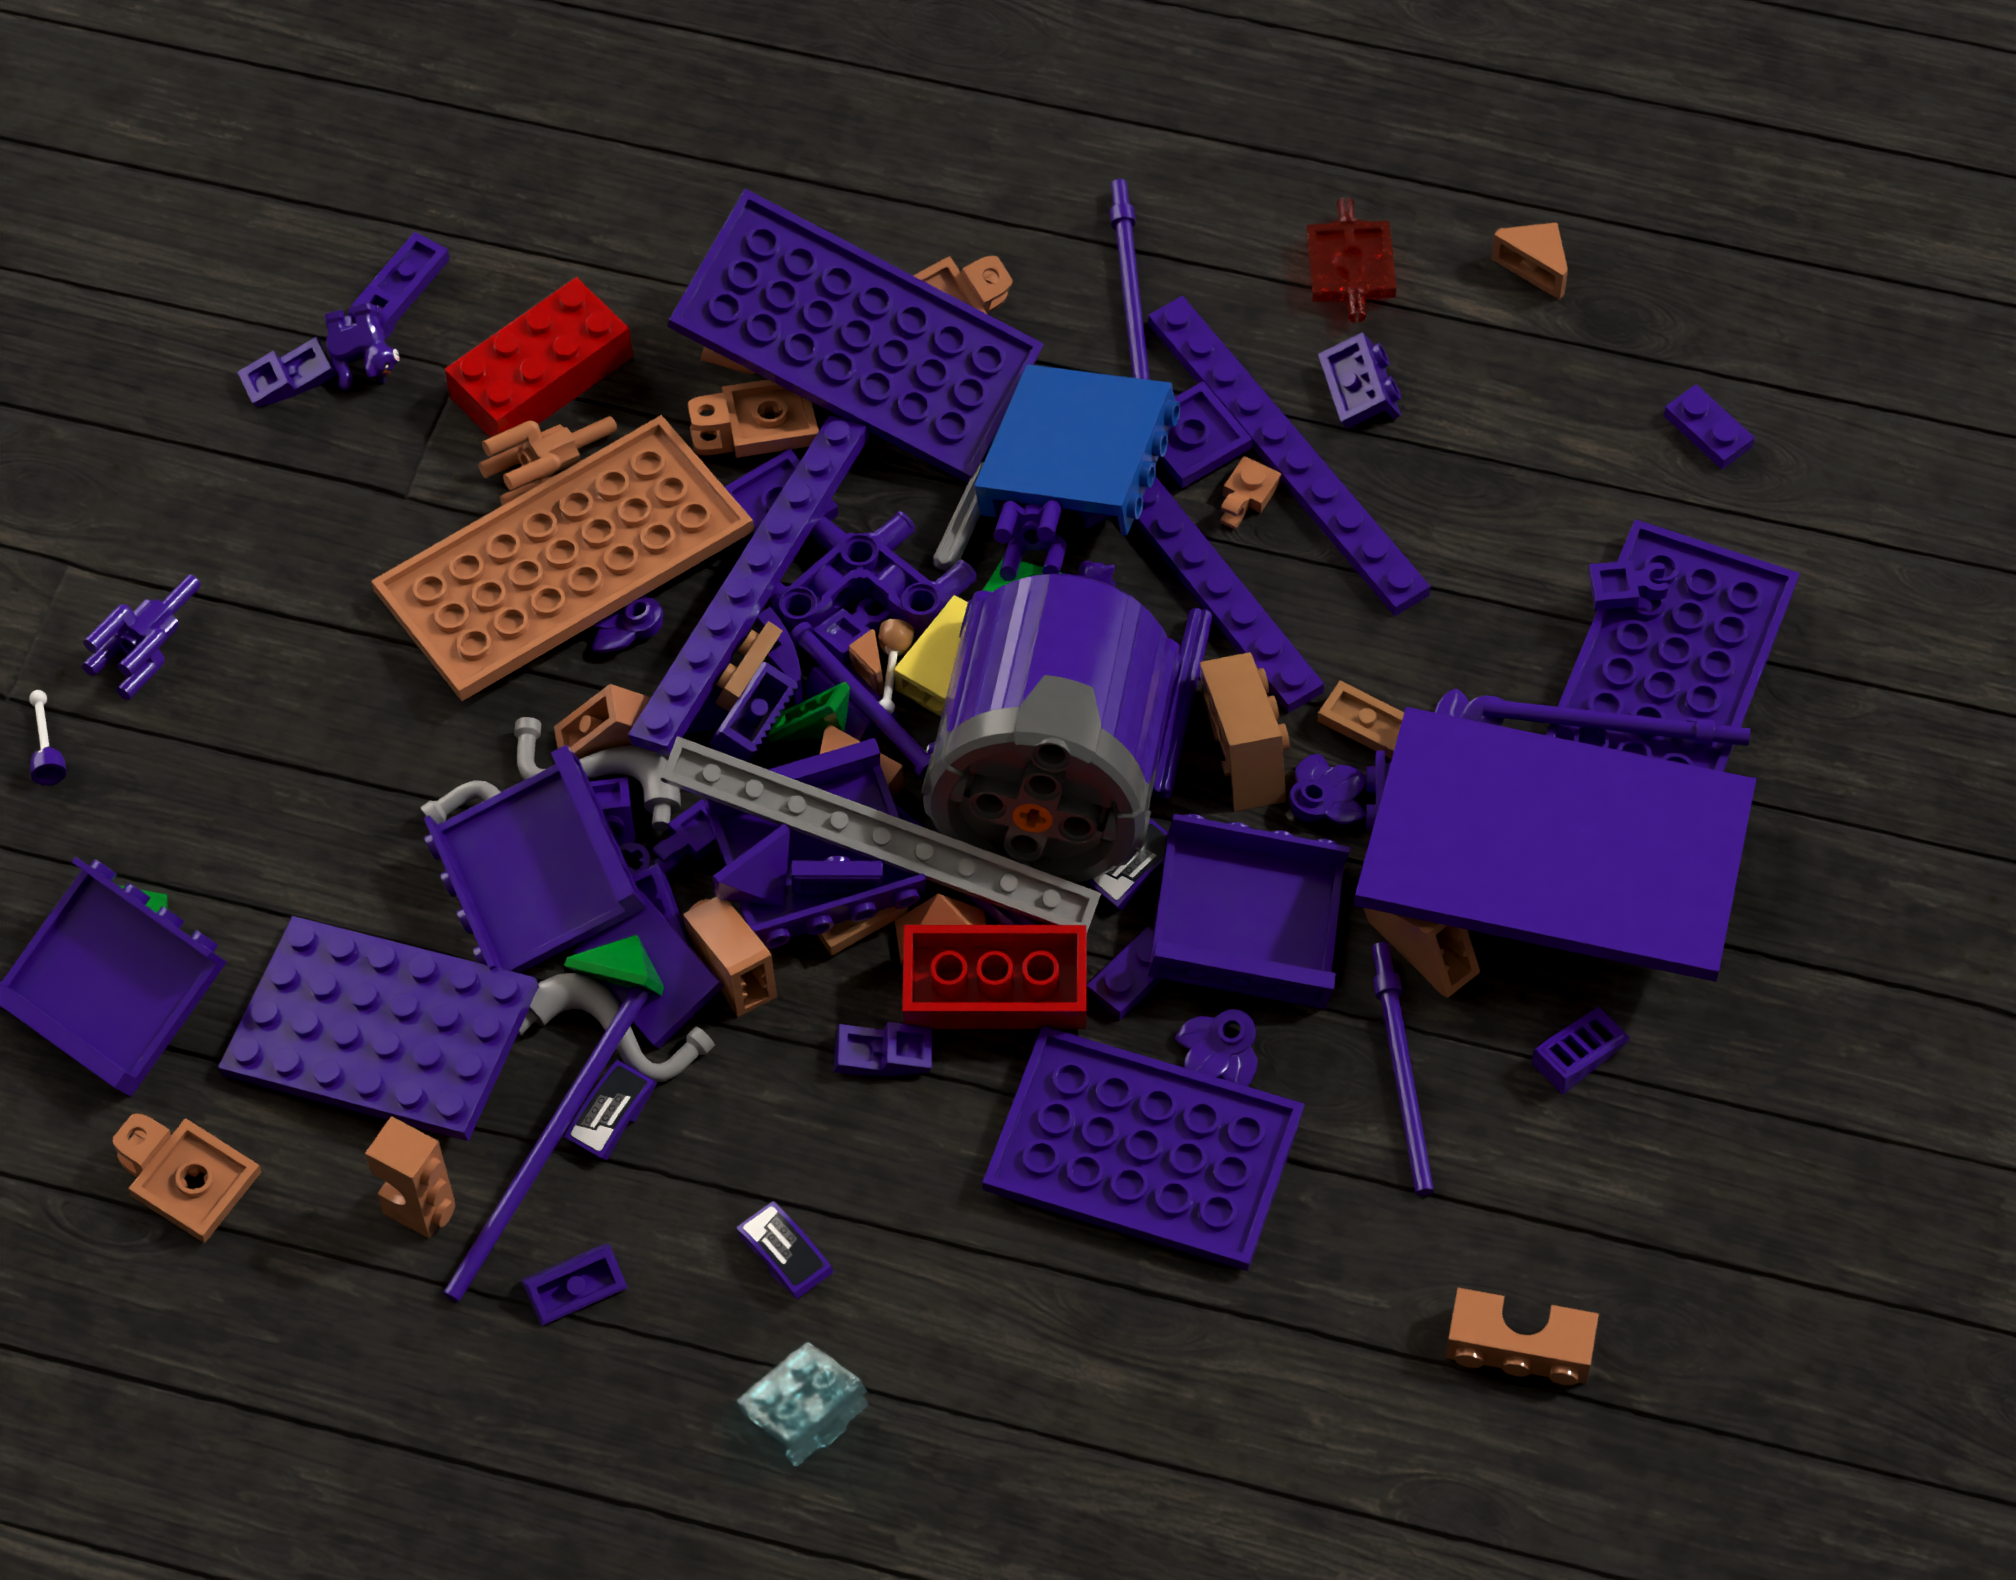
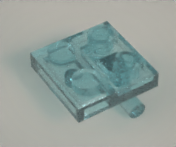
M808 1341L792 1352L787 1359L736 1400L745 1416L788 1447L785 1455L795 1466H798L819 1447L825 1449L847 1430L845 1425L868 1406V1402L863 1396L867 1391L861 1380Z

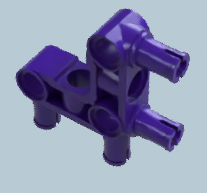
M901 511L894 514L891 519L874 533L868 532L864 534L845 533L825 515L821 514L808 537L813 539L828 553L790 586H784L779 582L766 604L778 615L790 635L791 631L802 622H809L815 628L839 610L845 608L854 599L860 600L861 598L870 597L883 610L889 612L890 619H900L910 623L914 628V637L920 638L954 595L958 597L971 584L976 582L977 578H975L976 573L967 562L960 559L935 582L929 581L895 554L893 550L915 532L914 523ZM927 609V611L919 612L917 610ZM804 613V615L795 616V614Z

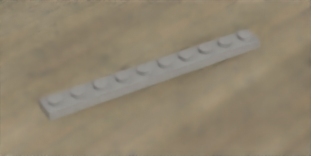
M678 736L661 777V782L780 826L785 823L791 830L869 859L883 861V864L915 876L924 873L926 880L1048 925H1086L1088 932L1101 895L1100 892Z

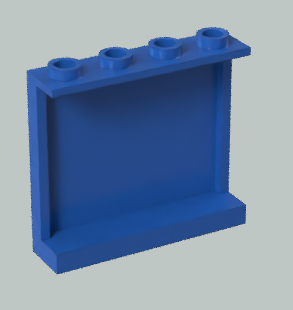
M1027 364L974 485L980 515L997 518L1004 501L1044 506L1049 500H1056L1061 504L1062 509L1118 516L1121 535H1128L1133 520L1139 519L1141 515L1146 488H1151L1154 483L1157 460L1159 457H1164L1166 453L1171 426L1175 427L1179 421L1180 403L1174 400L1172 383Z

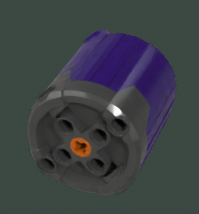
M1040 574L1013 581L993 592L986 590L976 591L972 599L968 600L959 634L960 641L933 754L930 757L921 792L924 794L925 813L931 817L940 834L1073 883L1092 880L1110 872L1116 867L1126 865L1134 857L1137 850H1141L1150 820V801L1171 694L1181 660L1179 644L1167 638L1162 626L1136 599L1110 584L1093 578L1072 574Z

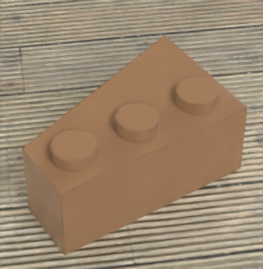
M1251 652L1200 662L1202 697L1214 740L1219 741L1226 761L1221 762L1224 776H1231V801L1234 812L1286 802L1283 751L1290 749V742L1286 725L1277 723L1279 721V711L1274 695L1267 697L1269 687L1264 668L1257 669Z

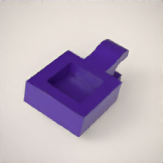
M703 799L668 823V833L671 837L661 841L652 849L653 853L658 857L653 861V864L658 863L662 866L667 875L680 865L688 853L696 861H699L718 847Z

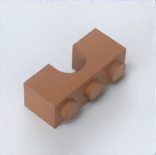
M391 1116L365 1153L371 1174L385 1181V1184L377 1194L383 1214L430 1239L438 1226L443 1227L448 1223L455 1209V1200L439 1141Z
M1463 1288L1457 1289L1446 1358L1454 1359L1458 1364L1465 1367L1477 1368L1486 1365L1502 1368L1504 1372L1513 1376H1527L1529 1374L1545 1376L1561 1385L1587 1383L1598 1313L1552 1305L1548 1324L1542 1331L1533 1335H1521L1508 1328L1503 1320L1502 1309L1505 1296Z

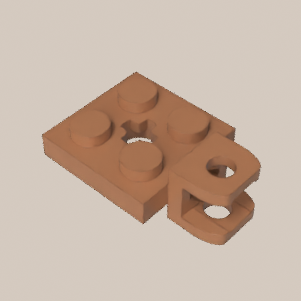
M948 256L913 275L986 314L1003 304L1012 284V278L997 256L983 257L962 268L961 272L952 258Z
M770 380L722 386V393L699 396L688 402V411L692 424L690 426L694 452L699 455L733 452L734 447L736 458L810 447L819 432L812 402ZM703 410L714 411V414L711 416H702L699 413ZM774 413L776 418L766 419L765 414ZM707 434H713L716 436V438L712 441H705L702 439V437Z
M132 1114L113 1137V1144L118 1151L117 1156L120 1164L125 1170L137 1177L128 1188L130 1195L203 1243L209 1239L261 1173L260 1166L186 1118L171 1135L168 1128L143 1114ZM134 1132L133 1136L129 1139L130 1134ZM200 1172L205 1174L203 1178L205 1184L201 1188H187L188 1184L184 1178L188 1174L194 1177Z

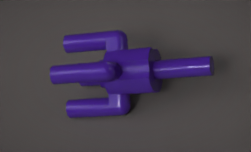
M1049 500L1044 506L1024 503L1018 505L1013 501H1008L1003 505L994 532V538L997 542L1002 544L1008 543L1000 569V576L1003 580L1012 581L1016 578L1022 556L1027 550L1038 551L1044 549L1047 552L1042 574L1060 573L1067 543L1056 534L1062 510L1061 504L1058 501Z
M189 574L162 602L157 599H145L134 612L126 604L117 606L83 640L86 649L93 653L82 664L83 670L90 676H96L123 649L128 655L118 664V669L127 678L116 688V691L123 699L130 700L164 664L165 657L159 648L179 627L178 620L173 615L201 587L200 581L195 576Z

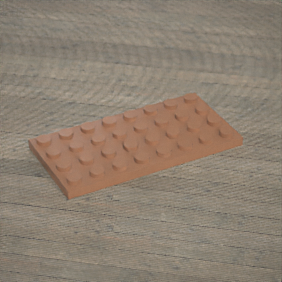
M660 415L373 579L371 582L374 592L460 700L463 701L755 531L752 518L665 418Z

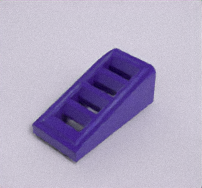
M1598 1007L1537 1047L1533 1052L1532 1065L1559 1092L1565 1094L1630 1042V1037ZM1598 1023L1612 1039L1606 1042L1592 1027ZM1586 1034L1598 1048L1593 1050L1581 1036ZM1573 1043L1585 1056L1580 1058L1569 1046ZM1562 1053L1572 1065L1567 1067L1557 1055Z

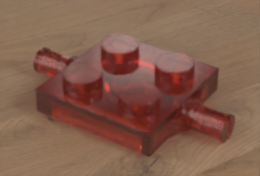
M1342 198L1336 203L1339 220L1328 224H1309L1306 226L1312 301H1347L1348 320L1355 323L1357 309L1359 323L1366 319L1364 300L1396 298L1397 286L1390 222H1368L1355 219L1354 200L1347 198L1345 210V200Z

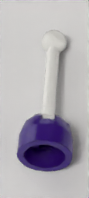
M35 690L30 694L29 700L36 711L41 750L32 754L30 773L35 783L52 785L59 783L66 777V764L61 752L49 747L44 712L47 696L43 691Z

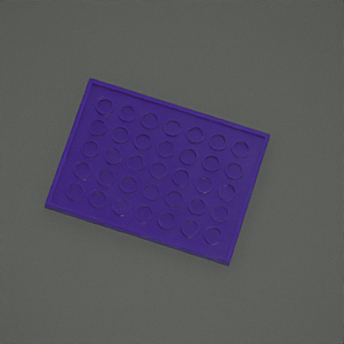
M1406 707L1358 882L1354 906L1717 982L1756 778Z

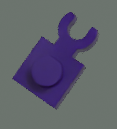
M1633 560L1589 564L1588 577L1594 609L1638 606L1639 595H1644L1652 600L1666 598L1669 589L1668 583L1655 584L1651 581V579L1664 577L1665 565L1662 563H1651L1646 565L1643 570L1635 571Z
M870 597L865 598L858 603L857 610L853 615L842 608L815 627L813 634L842 664H845L850 660L849 645L871 629L875 630V633H879L881 623L889 620V612L885 610L877 616L869 615L873 609V599Z

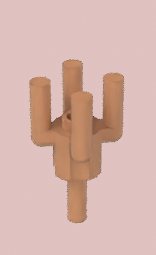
M609 416L573 433L567 427L564 428L560 424L541 432L539 425L535 421H527L482 441L486 455L493 457L479 462V469L483 477L488 478L521 463L522 467L503 475L507 488L512 490L500 496V502L503 506L554 477V473L578 463L580 454L577 449L617 432V425L614 419Z

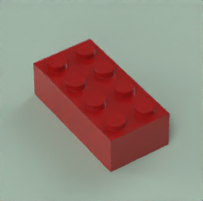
M576 277L446 367L444 370L450 398L490 438L527 421H535L539 424L633 358L630 330L618 316Z
M904 925L902 1008L904 1024L930 1027L932 1029H1041L1042 1026L1052 1029H1087L1086 925Z

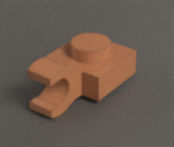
M1244 456L1224 485L1223 496L1226 499L1221 506V510L1225 511V513L1221 517L1220 523L1236 529L1249 508L1261 513L1281 484L1282 473Z

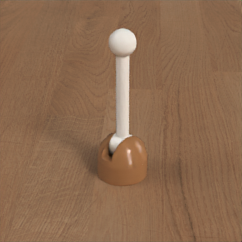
M889 619L882 622L878 635L879 647L885 654L889 655L883 699L879 703L890 715L895 709L891 699L897 657L908 652L912 646L914 636L913 626L900 619Z

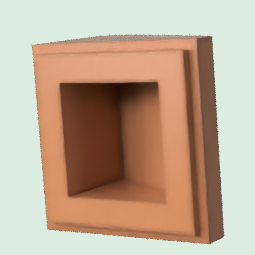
M871 629L849 645L851 667L881 696L884 693L883 677L875 630Z

